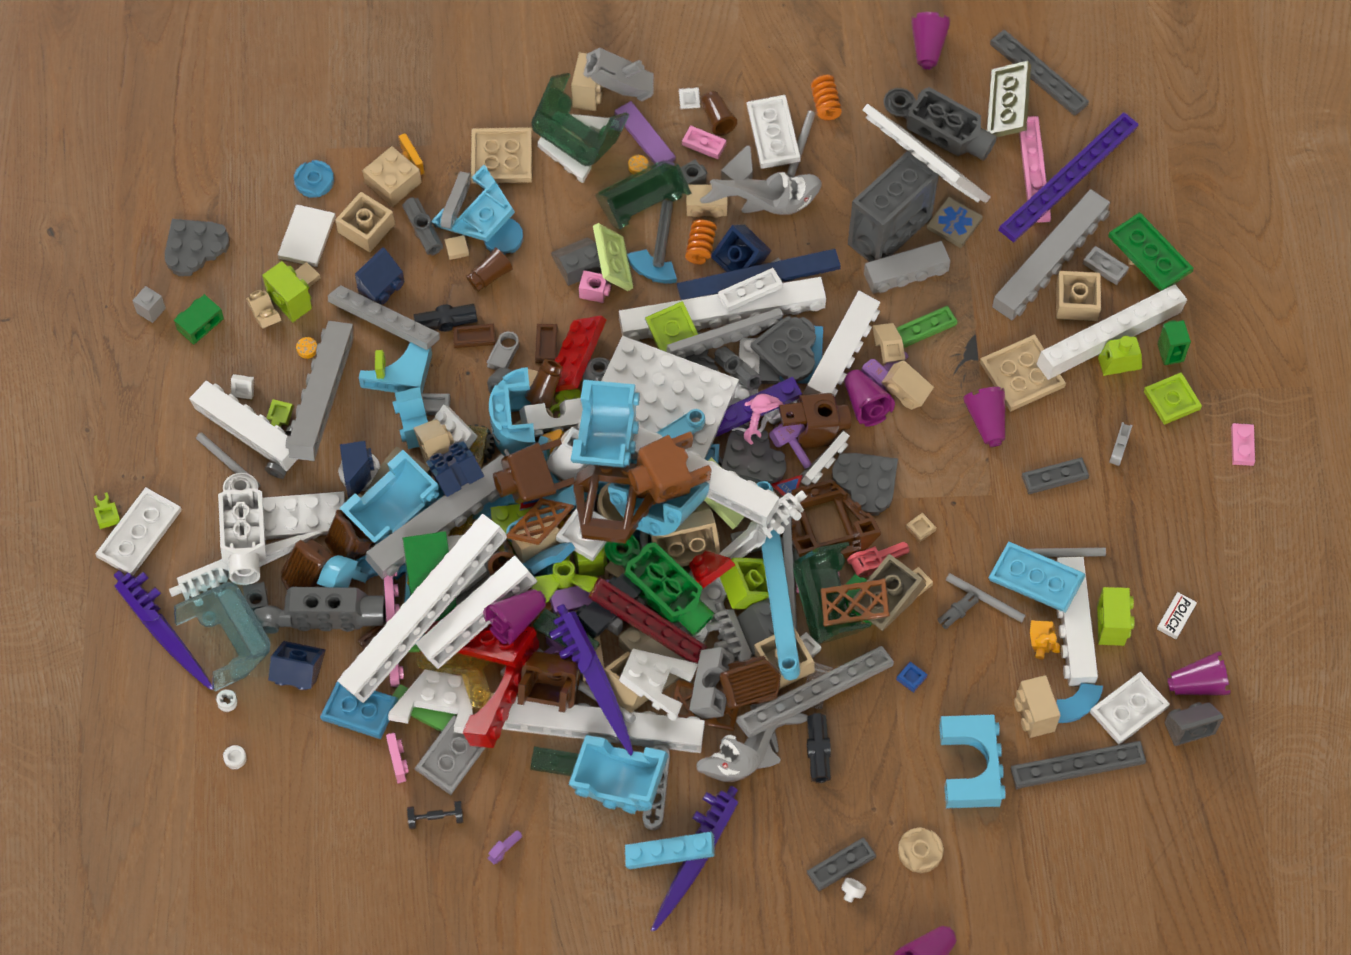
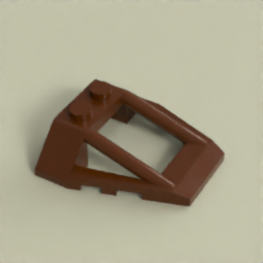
M630 463L626 468L589 465L577 473L573 492L582 539L626 543L638 528V523L641 519L648 515L649 509L656 502L649 490L636 494L628 477V470L637 467V464ZM599 481L630 485L623 521L592 518ZM584 492H588L586 506L584 503ZM636 498H643L644 500L634 514Z
M832 479L792 490L793 496L801 490L807 496L800 502L804 511L800 512L801 518L799 520L792 518V543L799 557L822 566L847 559L856 552L866 550L881 535L874 517L870 513L864 512L861 509V505L857 501L853 502L848 497V493ZM834 501L847 536L818 544L805 508ZM845 506H846V507L854 514V516L859 520V521L853 522V527H852V524H851V522H850V519H849V516H848V514H847V511H846V509H845ZM800 522L803 527L805 536H802Z

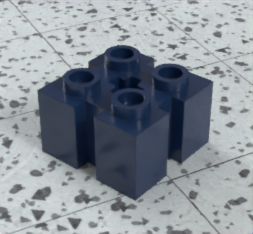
M464 441L452 444L447 453L443 455L436 453L426 461L446 497L461 490L463 485L467 483L470 485L484 477L479 464Z

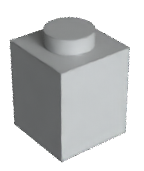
M147 286L133 299L137 314L152 323L166 309L162 296Z

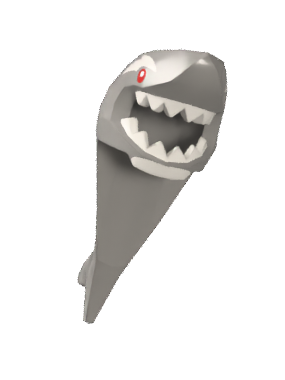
M785 172L775 173L767 180L712 179L710 181L712 190L702 197L700 202L703 204L711 203L728 196H740L747 199L741 210L742 213L766 210L774 214L790 215L802 210L811 203L820 191L822 182L817 176L811 174L798 175L790 179Z
M798 713L748 738L744 744L736 741L735 736L727 735L721 739V752L699 760L696 764L697 770L717 780L734 782L746 778L756 769L778 764L781 760L772 751L769 743L771 736L777 728L785 724H802L806 722L808 715Z

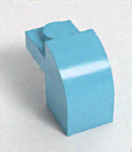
M334 556L324 565L317 584L324 587L348 588L351 579L365 583L368 574L360 572L361 567L356 566L358 561L343 556Z

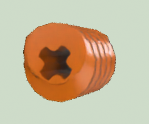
M832 75L819 76L811 83L817 115L823 120H834L842 113L836 84L834 83L835 79Z
M702 219L693 221L685 258L689 262L702 265L706 263L707 259L711 258L712 245L714 244L713 238L717 230L715 223Z

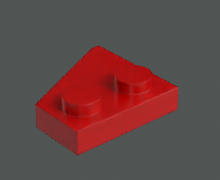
M705 551L695 556L689 565L695 580L704 589L734 567L735 563L729 557Z

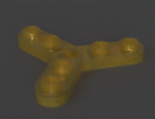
M419 651L417 654L418 665L423 670L461 675L470 704L473 707L483 708L491 699L490 689L483 668L492 661L456 653L438 669L427 659L422 651Z

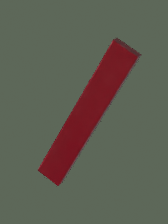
M601 577L597 579L588 598L689 662L698 664L701 650H706L707 648L705 644Z

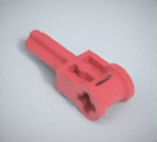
M905 542L898 543L881 551H878L876 547H872L852 554L847 559L849 565H852L857 576L866 578L874 573L888 554L898 558L908 554L910 550Z

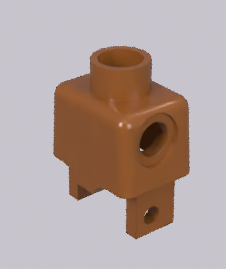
M691 431L672 439L670 435L664 436L639 449L637 467L628 470L629 481L636 494L649 490L654 501L662 503L690 494L692 487L710 480L712 469L709 465L689 472L686 466L689 456L685 449L692 447L693 443Z

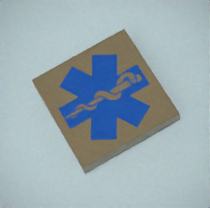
M948 197L927 225V229L962 248L983 220V216Z

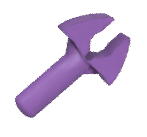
M515 831L503 843L499 841L489 852L490 856L487 859L493 864L500 862L505 852L522 838V834L519 831Z

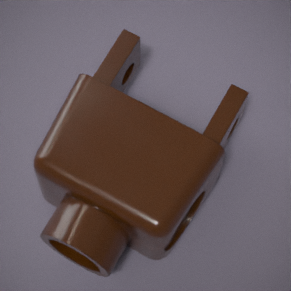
M832 393L800 395L798 403L779 405L778 408L783 427L800 424L805 426V431L796 437L803 450L829 446L835 441L838 431L851 428V414L848 405H836L835 397ZM786 415H792L793 418L789 419L786 417ZM774 424L773 429L778 427L779 424Z
M560 438L542 445L535 443L501 459L503 470L493 473L494 485L500 497L512 494L514 501L521 504L556 494V490L574 484V477L554 484L543 454L545 450L562 445Z
M535 651L522 668L517 704L524 705L526 701L552 705L559 707V712L565 713L567 708L574 706L579 691L580 669L578 663L573 662L572 657H567L563 660L559 652L551 654Z

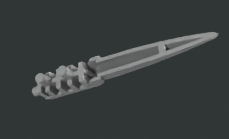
M723 602L715 604L717 612L711 619L712 622L706 624L708 632L718 630L720 633L717 636L720 642L714 643V648L723 647L735 656L734 661L751 658L752 653L734 610L725 609ZM764 702V703H761V704L749 705V706H750L751 710H753V709H755V708H757V707H759V706H761V705H763V704H765V703H767V702ZM774 732L769 743L777 753L779 748Z

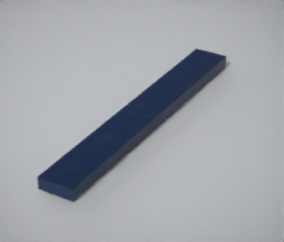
M836 249L680 282L677 283V290L680 300L718 294L721 290L771 268H774L781 282L840 270L841 265Z

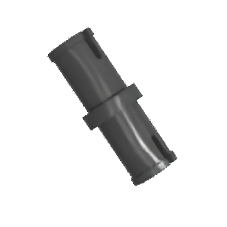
M969 591L967 595L957 603L954 602L951 608L937 619L939 624L948 619L942 625L944 629H948L950 625L957 619L963 618L966 615L965 613L979 602L978 598L975 596L971 601H968L974 595V593Z

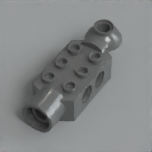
M930 87L923 89L918 94L917 100L910 91L903 88H894L885 94L884 106L886 110L895 117L905 118L907 129L958 157L968 152L984 161L997 140L996 135L981 128V115Z
M290 587L287 590V595H285L284 610L268 605L255 609L252 612V616L259 625V630L269 634L277 633L279 627H292L300 631H308L310 629H320L321 631L341 629L350 632L354 629H361L363 626H385V596H369L358 588Z

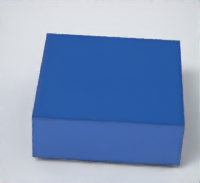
M910 661L897 676L896 680L914 693L927 678L928 674Z

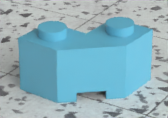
M420 387L396 392V401L393 402L395 414L400 413L403 429L399 430L402 442H407L408 449L419 447L413 428L428 422Z

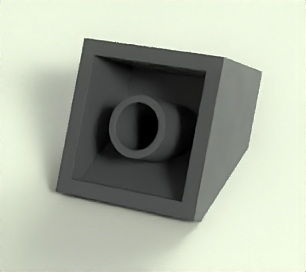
M588 237L551 252V256L568 286L581 281L583 271L602 272L596 242Z
M769 598L751 605L737 617L752 653L751 658L756 657L754 644L774 635Z
M1199 702L1191 705L1188 709H1175L1169 712L1165 725L1174 746H1178L1216 734L1223 720V715L1210 702L1205 704Z

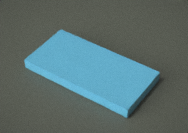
M1008 541L988 578L996 584L1066 613L1085 578V573Z

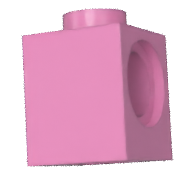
M583 271L579 285V298L603 303L605 296H609L611 284H608V281L603 278L602 274Z

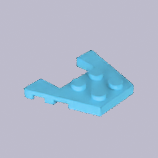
M483 165L474 174L472 179L485 190L459 218H456L452 229L441 227V217L444 208L431 221L435 227L488 242L515 213L489 170Z

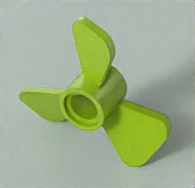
M569 555L562 562L553 564V574L535 577L537 582L531 589L541 591L546 598L545 603H547L557 589L571 588L574 584L587 592H591L598 578L575 574V567L569 561Z

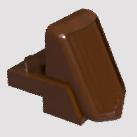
M336 510L325 538V543L331 554L352 560L359 554H366L375 544L342 510Z
M312 538L307 543L300 539L294 545L281 571V580L286 590L290 587H324L317 584L324 565L334 556Z
M765 655L729 663V670L720 674L727 703L731 709L745 705L761 704L778 698L777 693L779 692L781 674L770 661L766 660Z

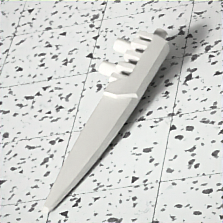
M802 490L795 496L786 493L779 499V507L766 527L752 521L747 530L730 543L719 555L731 559L743 558L754 548H759L763 545L766 537L772 538L773 536L770 532L773 529L778 534H782L785 530L781 525L782 522L788 525L789 521L787 518L790 516L794 520L801 518L800 512L804 511L800 502L807 497Z
M310 532L267 544L266 560L260 562V567L292 552L294 545L300 539L307 543L311 538L314 540L323 532ZM221 559L178 577L179 585L169 589L171 596L182 593L186 601L191 596L193 602L199 604L202 602L199 592L203 591L205 594L210 587L214 595H220L223 592L220 583L223 582L226 585L228 584L227 580L230 579L229 565L223 563Z

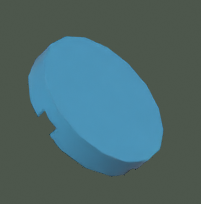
M318 160L301 164L294 174L295 187L302 195L311 198L327 194L334 184V174L331 167L325 162Z
M509 218L488 242L484 241L485 246L490 252L496 247L504 255H506L505 253H514L522 245L523 230L519 223Z

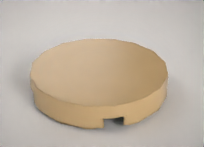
M919 827L909 830L902 836L899 842L898 854L900 861L906 868L913 872L924 873L938 866L942 860L944 848L941 839L935 832Z

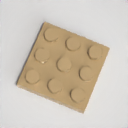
M473 128L471 183H475L472 177L483 165L487 167L496 183L532 182V128Z
M1032 335L980 359V364L993 385L1001 387V389L1004 388L1005 404L1010 412L1058 391L1066 385L1060 374L1048 380L1037 366L1040 353L1044 348L1036 335Z

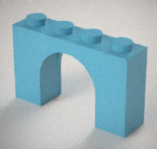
M941 716L939 723L941 745L973 746L981 751L987 762V769L978 777L946 779L944 786L946 808L1000 807L1002 799H1005V786L1001 785L1000 778H1003V765L999 764L998 757H1001V744L997 743L996 736H999V723L995 722V716Z

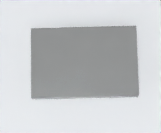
M456 716L452 717L414 769L450 795H452L486 748L470 746L464 734L454 732Z

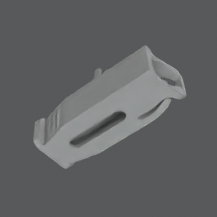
M602 48L586 54L587 62L583 73L585 77H591L597 84L624 96L637 97L640 101L652 97L654 74L644 69L645 67L642 65L641 60L633 63Z

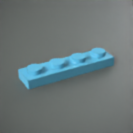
M712 832L625 845V864L628 869L715 856L714 834Z

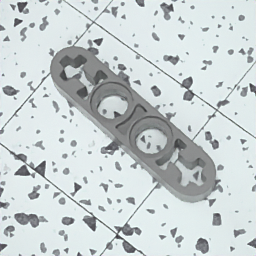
M460 171L443 210L441 227L453 228L470 187L471 173Z
M664 745L653 747V749L666 751L669 757L663 772L664 778L660 781L657 790L662 799L658 803H653L650 810L643 811V824L648 830H657L663 823L670 760L669 750ZM652 809H656V819L659 820H655V823L652 824L650 819L647 818H651Z

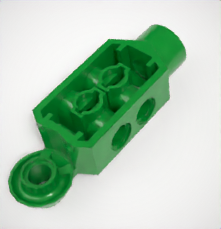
M633 535L626 543L606 542L604 550L607 558L614 564L621 565L624 568L623 574L641 590L639 596L661 617L672 624L680 622L694 636L714 617L715 613L700 600L703 587L656 542L646 544V546L642 547L641 551L639 543ZM623 547L626 553H619L616 548Z

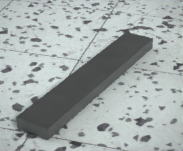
M1006 30L1000 32L990 41V45L1011 63L1016 64L1028 61L1031 64L1030 79L1074 116L1088 106L1089 101Z
M1136 741L1013 765L1010 770L1015 788L1020 789L1143 765L1146 763V758L1141 742Z

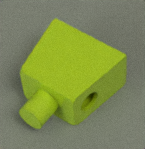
M1123 336L1121 339L1108 341L1098 356L1103 376L1142 369V354L1137 338L1134 336Z

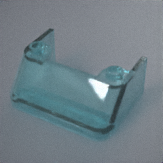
M227 582L174 606L176 626L195 617L205 627L221 624L239 655L232 659L229 665L212 672L214 691L248 676L270 652L271 643L239 587L234 583Z

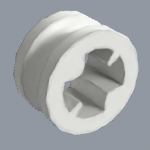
M223 690L218 693L216 701L220 710L230 712L236 708L237 698L233 691ZM227 697L231 703L227 704L223 701V698Z

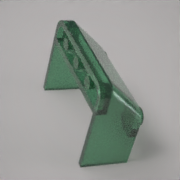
M564 73L552 76L531 122L532 129L536 134L584 166L594 165L617 142L630 114L625 112L611 116L607 125L603 126L600 132L597 133L569 114L572 108V100L563 91L571 74Z
M663 160L595 194V197L612 226L622 229L629 224L628 221L632 215L664 199H671L673 202L682 198V194L690 195L692 192L679 164Z
M849 542L818 547L797 559L793 564V571L810 636L818 644L851 636L871 627L870 622L862 624L861 621L831 626L823 625L821 589L841 586L838 572L842 570L845 563L841 551L849 547ZM828 593L827 600L833 603L839 596V593ZM845 597L836 605L843 612L848 609ZM833 609L828 615L829 621L839 619L842 615ZM854 612L848 614L849 617L857 616Z

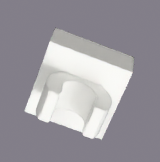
M233 374L231 378V394L239 398L252 399L254 396V377Z

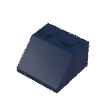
M745 224L732 225L711 254V258L726 272L762 265L772 250Z
M384 247L355 273L358 294L378 304H385L389 300L390 295L401 289L405 282L403 271Z
M365 441L340 444L348 499L355 493L358 495L372 479L371 471L375 470L371 448L366 447Z
M283 641L271 656L268 681H273L277 685L296 686L300 690L311 689L317 681L326 649Z

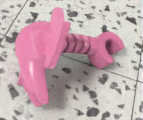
M759 394L754 399L745 403V406H750L753 411L750 420L751 424L744 433L746 442L751 445L753 444L751 440L752 434H756L759 438L762 436L761 432L757 430L758 421L761 416L760 413L783 405L778 398L767 394Z

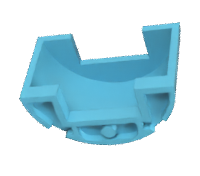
M528 367L514 370L505 375L503 380L497 386H494L489 398L491 431L496 447L504 456H506L504 453L505 449L512 454L535 444L533 423L512 425L511 412L519 411L524 406L531 405V402L525 398L526 392L530 390Z
M583 380L580 399L583 407L578 440L574 439L571 462L626 468L627 465H630L631 454H635L636 441H633L634 434H638L639 421H636V406H639L640 393L636 392L635 384Z
M404 450L387 464L390 471L361 498L355 493L340 507L375 545L427 509L439 496L438 484Z
M635 459L632 463L637 464V459ZM704 482L692 487L690 494L652 505L648 515L643 517L638 523L637 530L639 529L654 536H663L674 532L706 499L709 492V483ZM611 483L608 486L610 501L624 518L630 485ZM636 498L634 514L644 500L643 498Z
M586 735L569 785L575 789V794L603 802V806L606 808L615 809L619 807L631 814H635L636 811H647L652 808L669 756L666 751L648 747L645 748L644 753L633 751L632 756H630L626 749L613 747L604 738Z

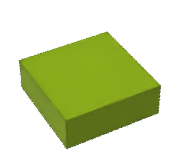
M375 350L377 379H384L385 354L383 350Z

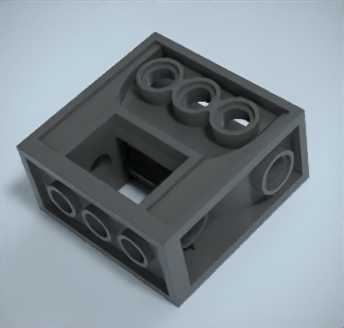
M909 151L903 154L852 201L848 245L869 262L892 256L932 219L939 175Z

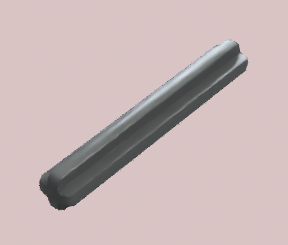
M664 200L661 206L653 257L654 267L661 268L664 266L673 202L670 200Z

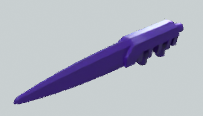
M117 571L114 574L118 581L115 584V589L144 626L191 675L208 689H214V686L192 653L164 616L157 613L160 607L155 604L154 599L161 592L156 587L149 593L143 589L141 584L149 578L146 573L142 572L139 576L135 577L131 573H127L124 576L121 571Z
M561 604L557 607L560 617L554 620L558 628L549 632L550 637L555 640L563 635L562 640L567 643L568 647L559 652L561 658L564 660L573 655V662L578 663L581 673H583L609 724L628 754L632 756L633 749L628 731L602 664L576 612H568L565 604Z
M733 786L729 787L727 793L720 791L716 797L706 792L702 800L711 805L705 814L706 816L698 811L692 816V819L701 824L695 834L712 832L714 834V847L738 805V801L734 799L738 790ZM709 857L683 861L662 902L651 931L657 930L677 906Z

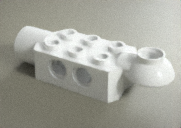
M236 473L225 480L223 492L218 494L222 562L229 565L230 580L235 584L249 585L260 579V562L266 560L262 491L258 490L257 480L252 475Z

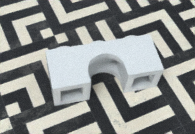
M581 398L564 400L559 405L561 412L559 418H553L548 415L545 403L524 406L519 410L522 424L533 423L535 437L543 435V432H552L561 429L563 432V429L572 427L579 430L578 421L582 417L583 410Z

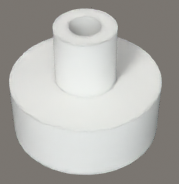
M846 878L842 885V890L846 892L844 899L852 902L854 897L862 898L866 887L857 880Z

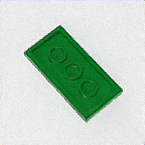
M1141 212L1108 234V237L1159 291L1174 285L1193 272L1194 268Z
M446 531L402 537L410 597L416 588L429 576L430 572L444 559V556L449 553ZM456 597L435 621H440L457 606Z

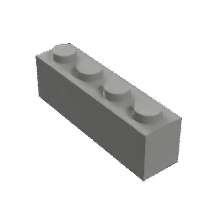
M942 241L865 263L864 275L872 294L877 292L883 293L897 286L903 287L914 281H923L934 275L940 276L949 271L950 258Z

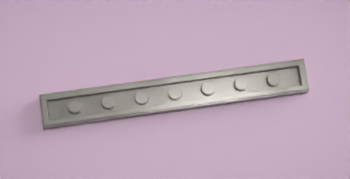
M880 646L779 696L777 699H773L737 717L736 722L747 737L750 738L892 667L894 661L886 650Z

